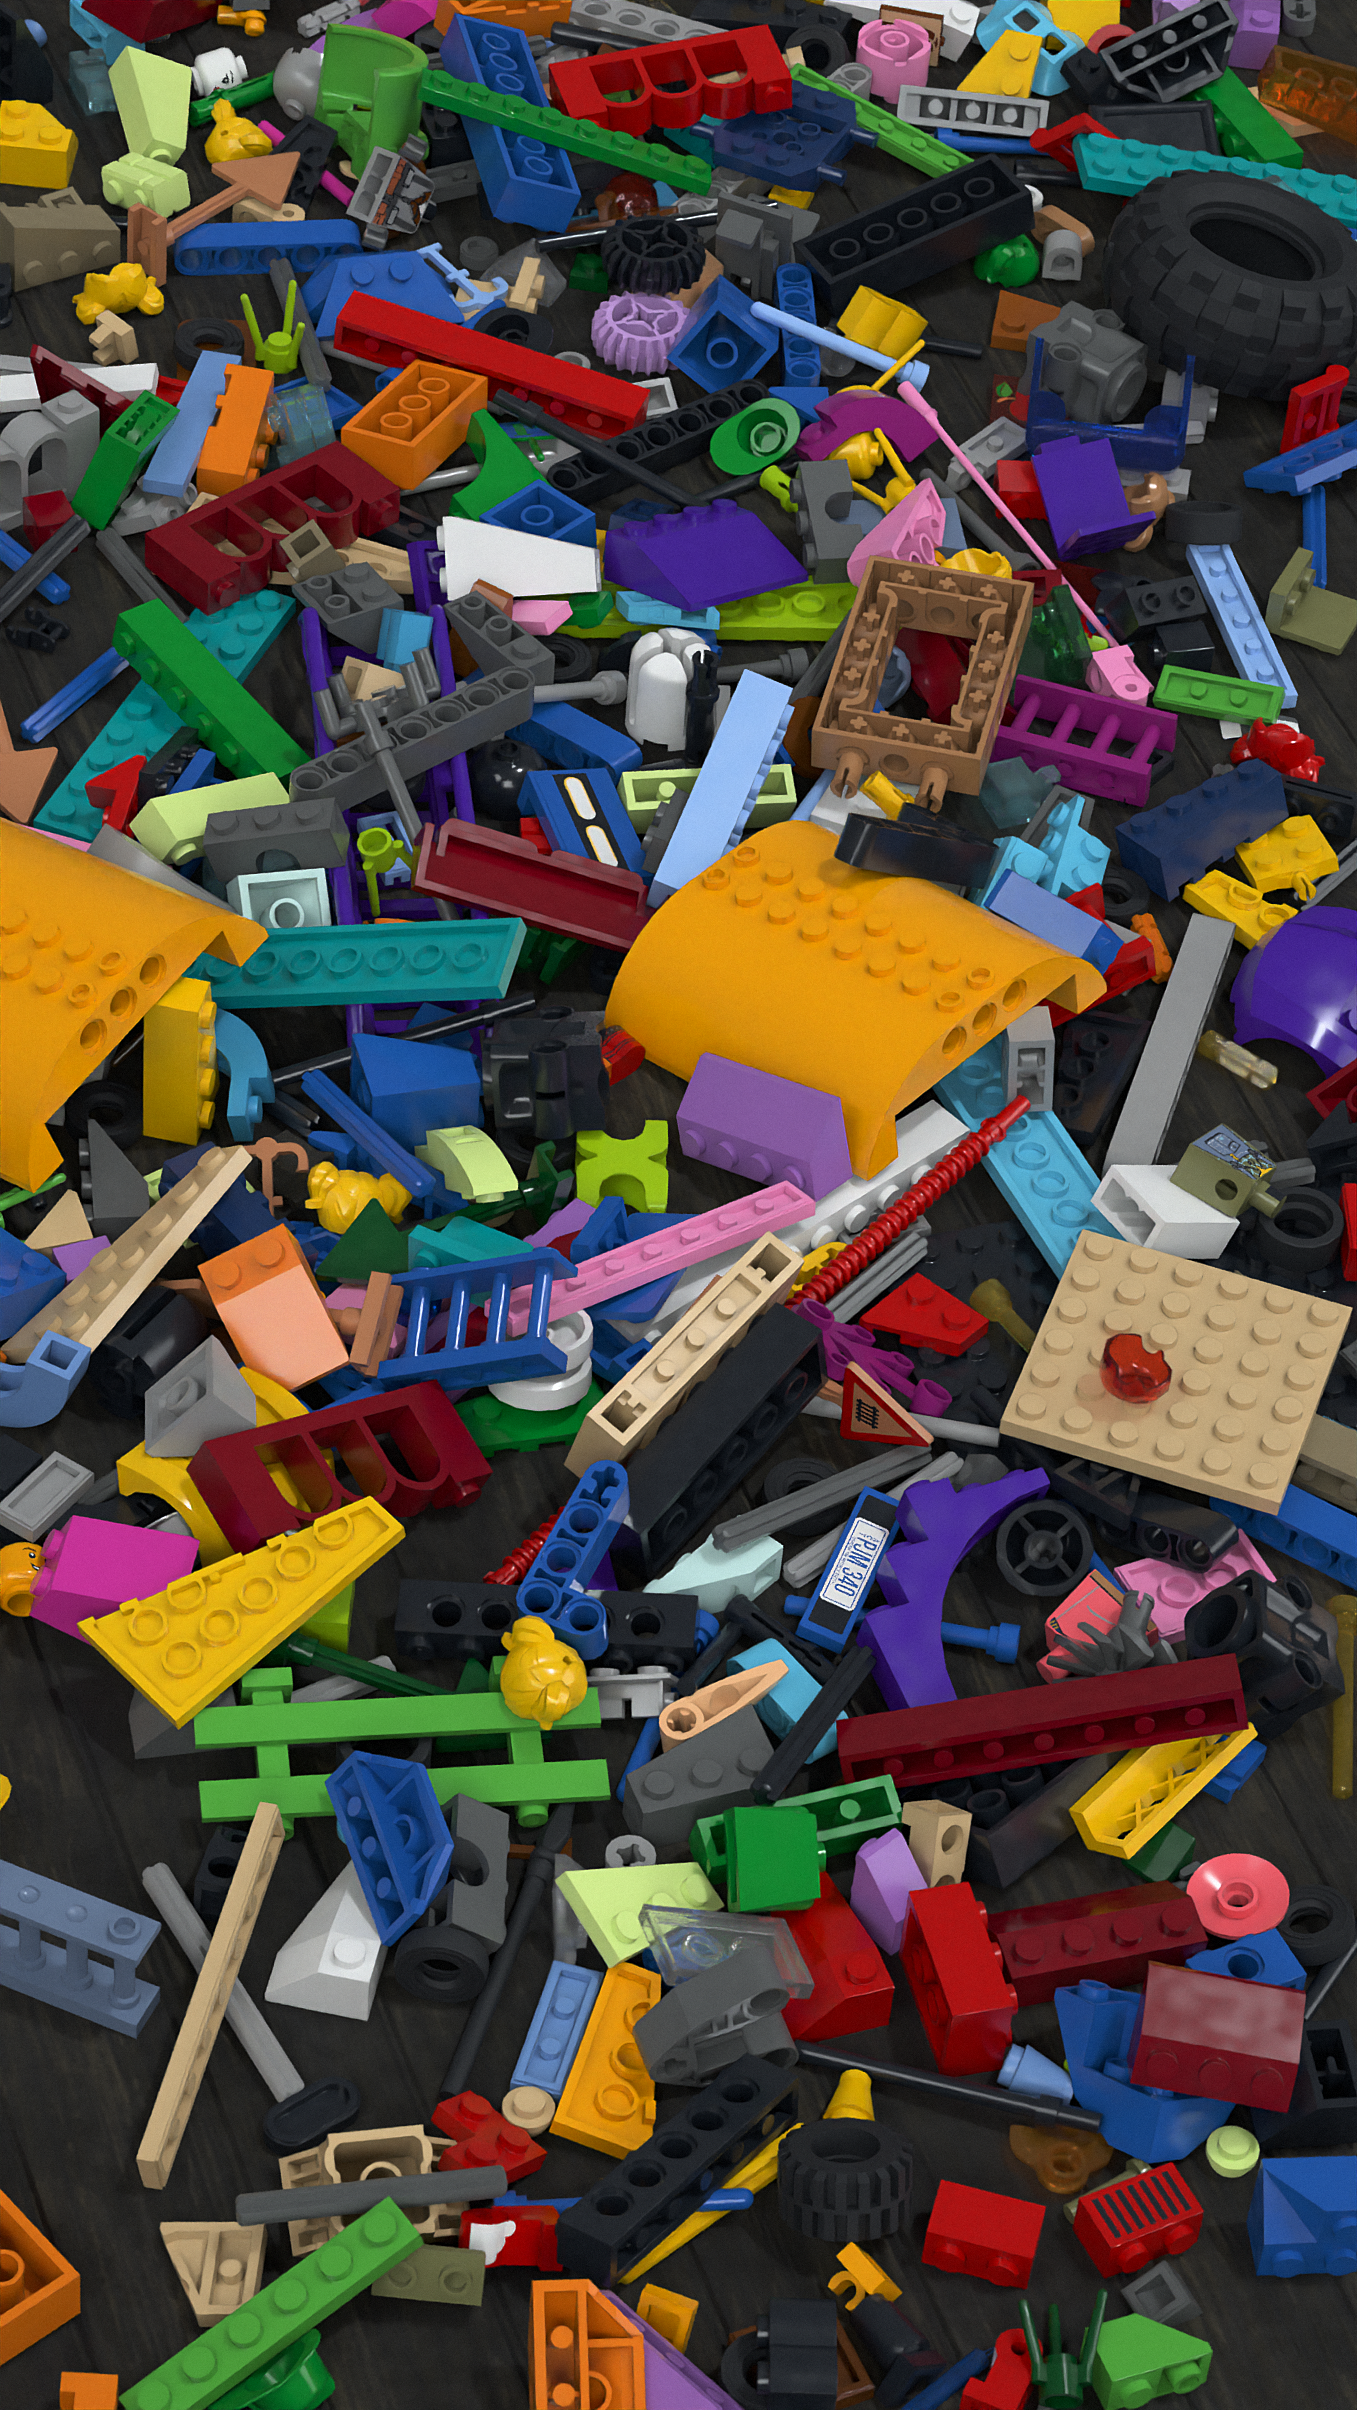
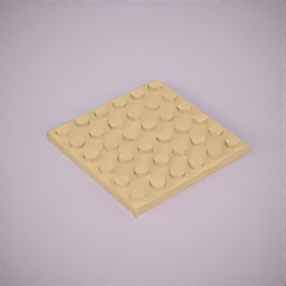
M1082 1229L1002 1416L999 1433L1277 1516L1350 1322L1353 1308Z

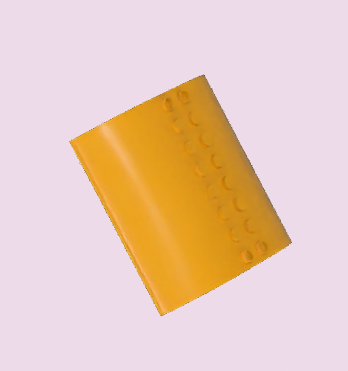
M0 817V1178L35 1193L64 1161L45 1126L50 1117L202 952L241 967L269 937L266 929L253 920Z
M803 820L776 823L752 835L674 893L652 916L626 955L614 981L605 1010L606 1029L613 1025H619L645 1048V1059L689 1083L700 1056L705 1052H709L840 1097L852 1173L862 1179L869 1181L898 1158L895 1115L1002 1032L1007 1025L1025 1014L1044 998L1078 1015L1107 992L1106 982L1101 973L1088 961L929 880L862 869L835 858L833 854L840 835L816 823Z

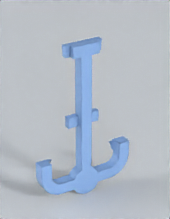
M438 242L416 250L422 259H430L446 274L448 282H455L473 298L466 302H458L455 300L454 294L449 295L462 313H468L476 309L482 310L495 299L503 300L506 298L508 284L500 276L493 278L491 281H493V285L498 290L490 293L481 292L466 278L469 276V272L466 269L458 271L439 254L442 246Z

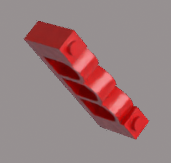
M767 24L548 64L549 94L556 110L561 112L562 115L576 120L587 119L594 122L600 128L612 132L622 131L632 137L643 134L650 129L652 124L668 129L685 128L701 120L704 114L717 119H735L746 115L752 109L757 115L792 108V76ZM735 70L740 81L720 84L708 80L705 76ZM685 80L689 90L681 93H666L656 89L653 85ZM634 89L638 99L626 103H617L605 99L602 95Z

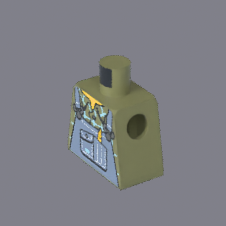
M1223 1123L1189 1144L1170 1179V1182L1231 1217H1237L1253 1206L1273 1219L1287 1199V1195L1269 1184L1277 1169L1275 1162Z

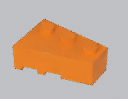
M438 0L433 26L445 37L453 16L457 13L524 30L526 37L543 35L544 38L550 37L552 25L555 21L568 23L573 1Z
M230 363L226 364L224 371L225 395L218 394L215 402V408L221 409L215 426L208 427L197 465L196 490L198 496L201 492L221 497L260 478L259 469H265L268 463L269 444L275 445L279 431V422L273 420L274 371Z

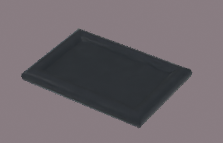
M1211 100L1088 106L1089 116L1121 140L1134 139L1144 144L1156 146L1170 145L1180 150L1191 152L1205 151L1222 157Z

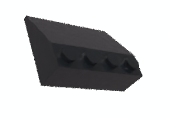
M1129 1749L907 1786L899 1791L897 1795L902 1811L904 1802L940 1800L972 1813L964 1872L962 1874L967 1878L1004 1889L1015 1883L1024 1872L1039 1860L1049 1856L1058 1845L1078 1831L1069 1809L1129 1752ZM907 1824L903 1825L902 1828H904L906 1831L910 1833L911 1826Z

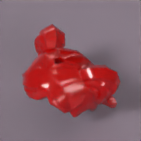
M1261 717L1254 721L1249 733L1239 738L1229 752L1233 764L1239 765L1242 762L1258 758L1281 774L1317 783L1319 767L1325 765L1324 758L1315 755L1316 748L1314 747L1313 739H1310L1305 734L1298 733L1286 724L1275 723L1271 726H1265Z

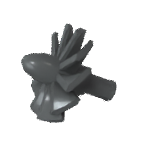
M1130 1590L1126 1592L1123 1597V1605L1117 1626L1113 1627L1106 1635L1086 1622H1079L1077 1627L1086 1633L1097 1645L1056 1634L1053 1641L1073 1655H1048L1046 1665L1080 1675L1070 1678L1053 1679L1052 1684L1179 1663L1170 1644L1164 1639H1160L1150 1648L1146 1630L1151 1612L1155 1606L1154 1598L1144 1592L1140 1608L1137 1610L1135 1605L1139 1591Z

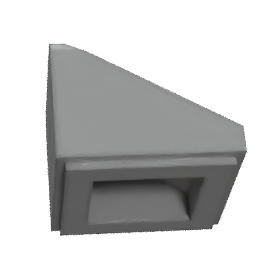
M669 377L632 383L651 390L646 421L656 419L678 409Z

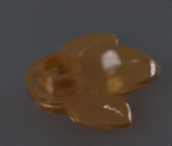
M1011 2125L1009 2132L1010 2148L1018 2160L1035 2169L1039 2182L1045 2188L1058 2194H1072L1081 2190L1086 2185L1090 2172L1103 2168L1108 2164L1114 2148L1107 2143L1100 2132L1099 2134L1086 2131L1081 2132L1078 2129L1058 2125L1056 2130L1036 2125L1035 2129L1022 2125Z

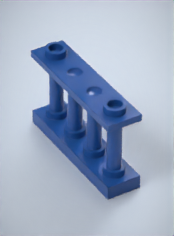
M536 1247L532 1252L436 1268L415 1267L411 1269V1272L391 1275V1285L402 1286L405 1289L404 1295L412 1300L405 1354L400 1355L398 1359L379 1361L377 1379L392 1391L437 1379L443 1391L447 1392L565 1374L568 1355L552 1344L546 1337L553 1281L577 1277L578 1268L561 1255L558 1250L551 1247ZM533 1284L527 1335H524L520 1340L505 1342L511 1290L513 1287ZM492 1291L486 1341L482 1342L480 1346L464 1348L471 1294ZM451 1298L445 1348L440 1349L437 1353L424 1354L430 1303L433 1300Z

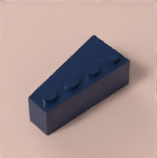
M1258 758L1248 760L1239 764L1232 771L1219 777L1207 779L1197 788L1182 795L1170 797L1162 805L1147 812L1135 814L1129 821L1114 827L1122 867L1136 872L1146 881L1150 890L1170 902L1180 895L1179 886L1186 881L1192 884L1197 883L1206 876L1205 868L1216 860L1223 863L1235 855V846L1241 842H1254L1289 817L1281 773Z
M209 1141L165 1161L158 1185L160 1198L167 1194L197 1166L203 1154L217 1146L212 1141ZM241 1173L188 1238L193 1243H198L209 1261L281 1224H284L293 1235H296V1228L286 1217L277 1221L271 1215L269 1200L259 1190L250 1193L246 1189L245 1175ZM307 1242L300 1246L313 1273L319 1251L310 1242Z

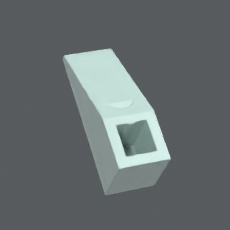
M710 1534L702 1546L692 1554H684L669 1573L660 1580H652L644 1588L643 1592L698 1595L699 1609L705 1610L710 1614L724 1611L728 1603L735 1596L744 1594L748 1597V1600L753 1601L779 1579L783 1545L770 1536H765L729 1553H724L721 1549L716 1550L712 1544L714 1539L712 1534Z

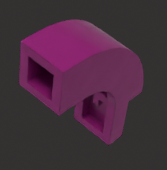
M856 389L837 393L813 407L821 420L807 426L801 432L800 438L793 446V449L800 458L806 461H822L849 437L863 431H874L875 428H880L897 457L910 463L939 437L929 422L913 407L878 391Z

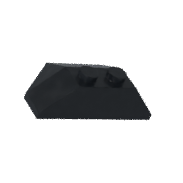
M1202 0L1099 51L1098 56L1116 86L1151 103L1174 102L1223 77L1239 21L1226 0Z

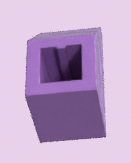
M896 1828L891 1829L879 1839L872 1838L859 1849L855 1857L856 1867L853 1885L850 1890V1908L869 1936L890 1955H893L900 1949L908 1892L928 1888L903 1835Z

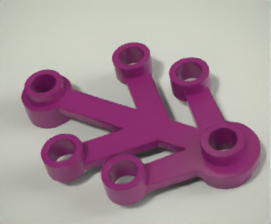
M804 1298L800 1305L797 1304L791 1308L792 1312L822 1330L827 1375L830 1378L842 1381L846 1366L853 1361L889 1395H891L890 1388L880 1378L909 1397L912 1401L909 1408L914 1414L939 1418L943 1416L951 1404L952 1396L936 1382L921 1379L917 1386L909 1382L907 1378L914 1369L912 1361L901 1353L873 1348L872 1346L876 1339L867 1329L859 1325L851 1326L834 1321L833 1313L826 1306L810 1298Z

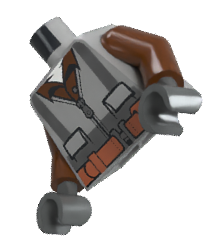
M410 133L407 136V142L398 151L399 155L375 145L346 214L367 222L364 232L365 239L361 242L362 246L381 252L387 240L398 237L401 231L414 233L420 221L428 223L436 215L437 206L430 200L435 184L426 176L427 169L422 159L427 151L428 143Z

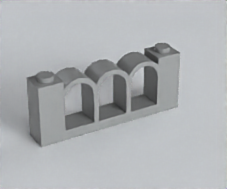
M75 389L41 404L42 413L29 411L20 414L11 420L0 436V528L5 532L23 524V497L63 490L67 500L70 502L77 492L100 444L99 408ZM42 444V470L28 476L29 461L34 451Z

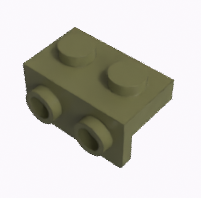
M422 2245L372 2283L371 2295L481 2306L486 2275V2253L482 2250Z

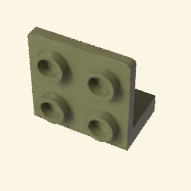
M1298 547L1270 591L1265 625L1270 633L1279 635L1284 639L1303 643L1322 652L1340 655L1357 629V600L1313 586L1316 576V570L1311 569L1314 552Z

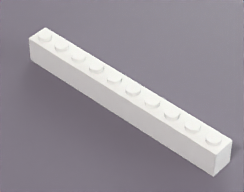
M934 1100L929 1101L896 1121L897 1159L869 1181L853 1174L852 1178L816 1202L814 1216L774 1231L772 1234L803 1258L827 1243L837 1242V1236L843 1230H845L847 1235L851 1232H858L868 1222L871 1212L877 1208H881L885 1212L888 1207L893 1206L894 1201L901 1199L904 1192L910 1191V1187L913 1184H918V1180L926 1176L928 1170L934 1169L937 1162H942L943 1157L946 1154H950L951 1149L958 1147L959 1142L966 1139L971 1129ZM760 1238L690 1265L653 1319L643 1323H630L627 1320H605L632 1344L645 1338L650 1344L655 1346L681 1319L717 1274L723 1277Z

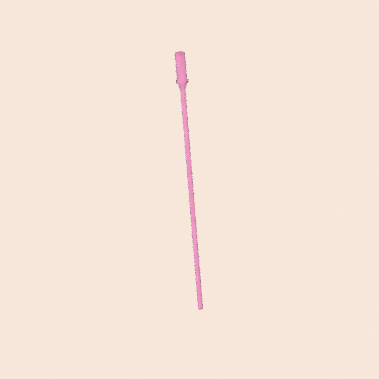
M905 381L901 383L897 391L906 403L917 410L929 422L934 431L1047 570L1057 569L941 427L937 419V411L929 406L911 382ZM1062 575V588L1099 634L1108 640L1109 646L1111 648L1119 647L1120 645ZM1133 662L1132 670L1135 676L1143 679L1148 684L1149 693L1154 690L1153 685Z

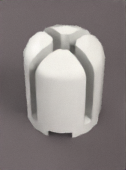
M674 627L660 629L658 633L649 632L642 636L632 648L625 726L629 735L642 745L643 740L646 739L654 743L667 744L668 751L683 750L685 748L689 705L685 691L687 683L691 680L692 656L700 650V663L703 664L704 650H710L705 641L694 632Z

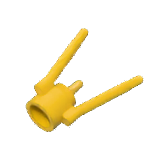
M875 428L874 434L897 477L887 484L885 499L853 480L851 481L854 491L880 506L888 515L917 485L906 472L881 429Z

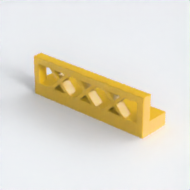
M1248 1722L1249 1729L1131 1749L1069 1809L1087 1849L1129 1860L1258 1735L1253 1723ZM1223 1735L1229 1736L1225 1741L1214 1744ZM1196 1768L1193 1772L1182 1775L1185 1771ZM1164 1799L1161 1803L1150 1806L1153 1802ZM1132 1830L1123 1840L1117 1838L1121 1833Z

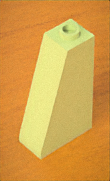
M127 45L109 69L108 75L130 153L134 152L143 155L145 158L148 157L174 166L186 149L191 68Z

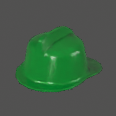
M777 398L762 399L750 405L742 412L725 421L715 430L710 440V454L714 463L723 472L734 476H742L760 471L766 466L784 459L790 453L791 448L796 444L799 437V416L787 401Z
M316 2328L310 2329L211 2403L207 2409L239 2410L248 2406L252 2410H314L334 2392L336 2387L334 2378L315 2350L320 2342L321 2333Z

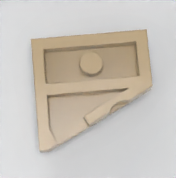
M161 2222L160 2231L164 2244L200 2327H214L259 2293L268 2237L265 2224L240 2226L238 2222Z

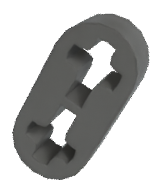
M1281 0L1280 15L1283 31L1296 37H1305L1313 33L1316 18L1315 0Z

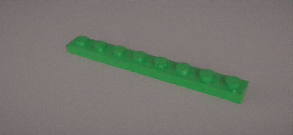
M422 68L417 85L418 100L705 197L710 189L711 165L706 164L699 157L692 155L683 156L671 152L661 144H647L638 141L628 133L622 131L612 132L600 128L594 122L587 119L576 120L562 115L561 112L552 107L541 108L526 103L519 96L512 94L503 95L491 91L481 83H467L455 79L452 75L442 70L432 71Z

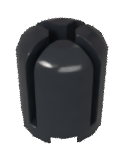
M159 1285L144 1289L90 1355L86 1375L92 1386L102 1396L97 1401L100 1406L113 1415L127 1420H132L136 1415L145 1414V1392L211 1336L209 1323L195 1302L183 1294L177 1295L174 1289Z

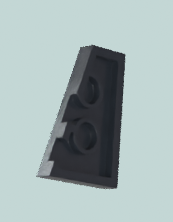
M182 726L139 771L137 815L150 799L169 794L195 754L202 748V745L198 744L197 728Z

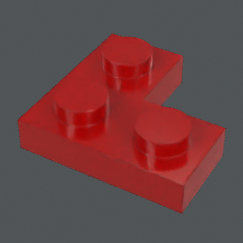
M471 2090L437 2104L431 2118V2122L458 2143L443 2151L437 2168L442 2172L500 2165L505 2169L507 2184L541 2169L548 2153L534 2142L525 2130L508 2123L501 2114L492 2108L485 2098L476 2095Z

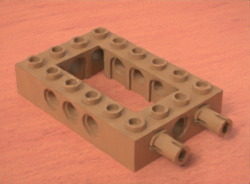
M869 555L812 728L811 766L836 770L830 784L833 794L841 798L845 785H849L845 799L853 798L857 793L861 775L870 776L876 770H879L888 780L920 785L914 800L915 804L927 808L929 800H933L930 810L935 813L941 810L945 790L979 796L1032 621L1034 583ZM900 627L977 640L976 646L971 645L967 675H962L960 680L958 704H953L951 709V726L931 723V719L922 718L919 721L891 716L889 712L881 710L880 713L873 712Z

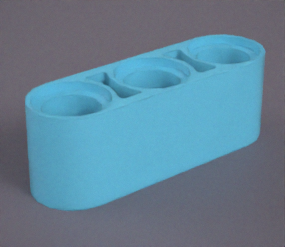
M769 1638L727 1660L726 1673L730 1677L780 1659L783 1660L789 1669L788 1674L753 1706L756 1714L783 1741L822 1687L776 1639ZM844 1710L836 1720L848 1718ZM836 1720L806 1760V1764H810L838 1749Z

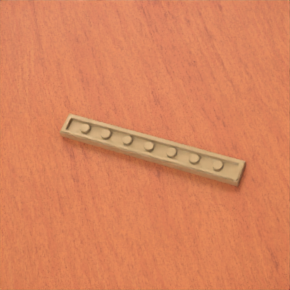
M259 1802L136 2157L144 2187L162 2190L170 2174L285 1837L283 1822L277 1804Z

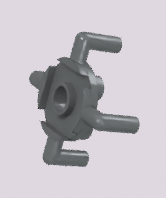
M428 646L412 651L415 661L399 666L405 685L398 688L395 685H391L371 692L372 699L369 700H371L380 723L385 721L390 723L430 704V700L440 696L441 684ZM343 673L327 677L329 687L313 692L327 737L331 740H338L352 733L364 731L354 708L356 704L363 702V699L351 700Z

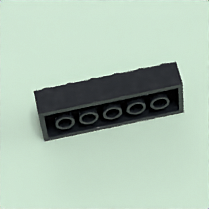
M993 152L794 242L795 263L804 265L810 270L813 296L833 318L838 319L843 315L860 285L888 296L1035 229L1032 192Z
M776 1302L765 1315L760 1314L752 1321L747 1335L735 1348L730 1347L723 1353L717 1368L706 1381H699L695 1384L687 1397V1402L675 1415L671 1414L662 1421L654 1439L645 1449L640 1448L635 1451L627 1463L626 1472L629 1485L630 1508L607 1549L611 1560L648 1584L658 1575L827 1384L828 1375L823 1332L820 1328Z

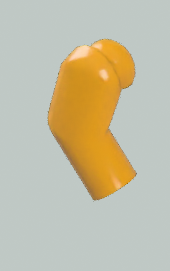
M218 6L217 24L245 26V33L253 37L263 34L264 25L267 21L261 11H233L231 6Z

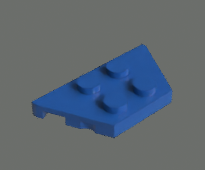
M417 251L340 258L315 332L319 342L334 340L336 318L354 290L457 325L463 324L465 318Z

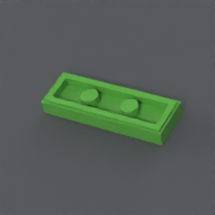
M1164 665L1153 697L1154 707L1249 726H1252L1254 721L1261 717L1265 726H1271L1277 723L1286 694L1284 687Z

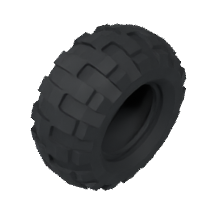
M1192 169L1172 171L1170 177L1158 176L1150 181L1145 188L1136 193L1124 205L1121 213L1114 221L1103 250L1101 262V280L1106 309L1113 310L1120 320L1126 323L1124 333L1148 345L1147 356L1150 359L1177 372L1179 376L1199 385L1203 384L1221 390L1223 393L1247 398V396H1254L1268 401H1289L1292 388L1324 375L1327 367L1331 365H1341L1348 369L1357 359V241L1351 238L1352 231L1338 219L1319 209L1318 205L1277 185L1226 171L1211 169L1209 172H1200Z

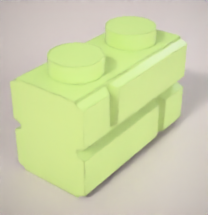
M134 152L119 158V162L113 161L102 167L103 194L105 199L111 204L128 209L140 202L165 218L171 216L173 211L178 212L190 204L187 173L184 170L148 157L145 158L143 155Z

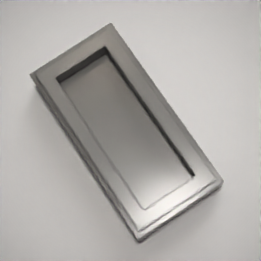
M54 1451L0 1503V1525L34 1543L94 1485V1473Z

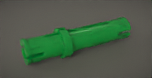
M274 71L229 89L218 88L213 90L210 96L190 102L188 122L192 126L197 127L213 120L211 111L214 104L220 98L229 100L231 106L237 111L275 96L273 93Z

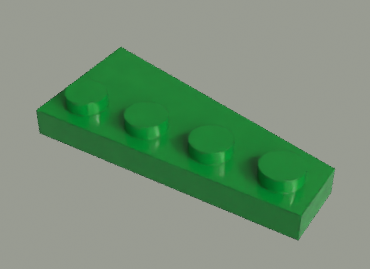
M592 1377L587 1395L575 1404L557 1410L533 1411L515 1408L500 1401L493 1393L471 1399L453 1407L484 1458L493 1457L495 1450L512 1448L518 1449L519 1453L538 1450L539 1444L564 1441L566 1446L573 1445L586 1415L605 1394Z

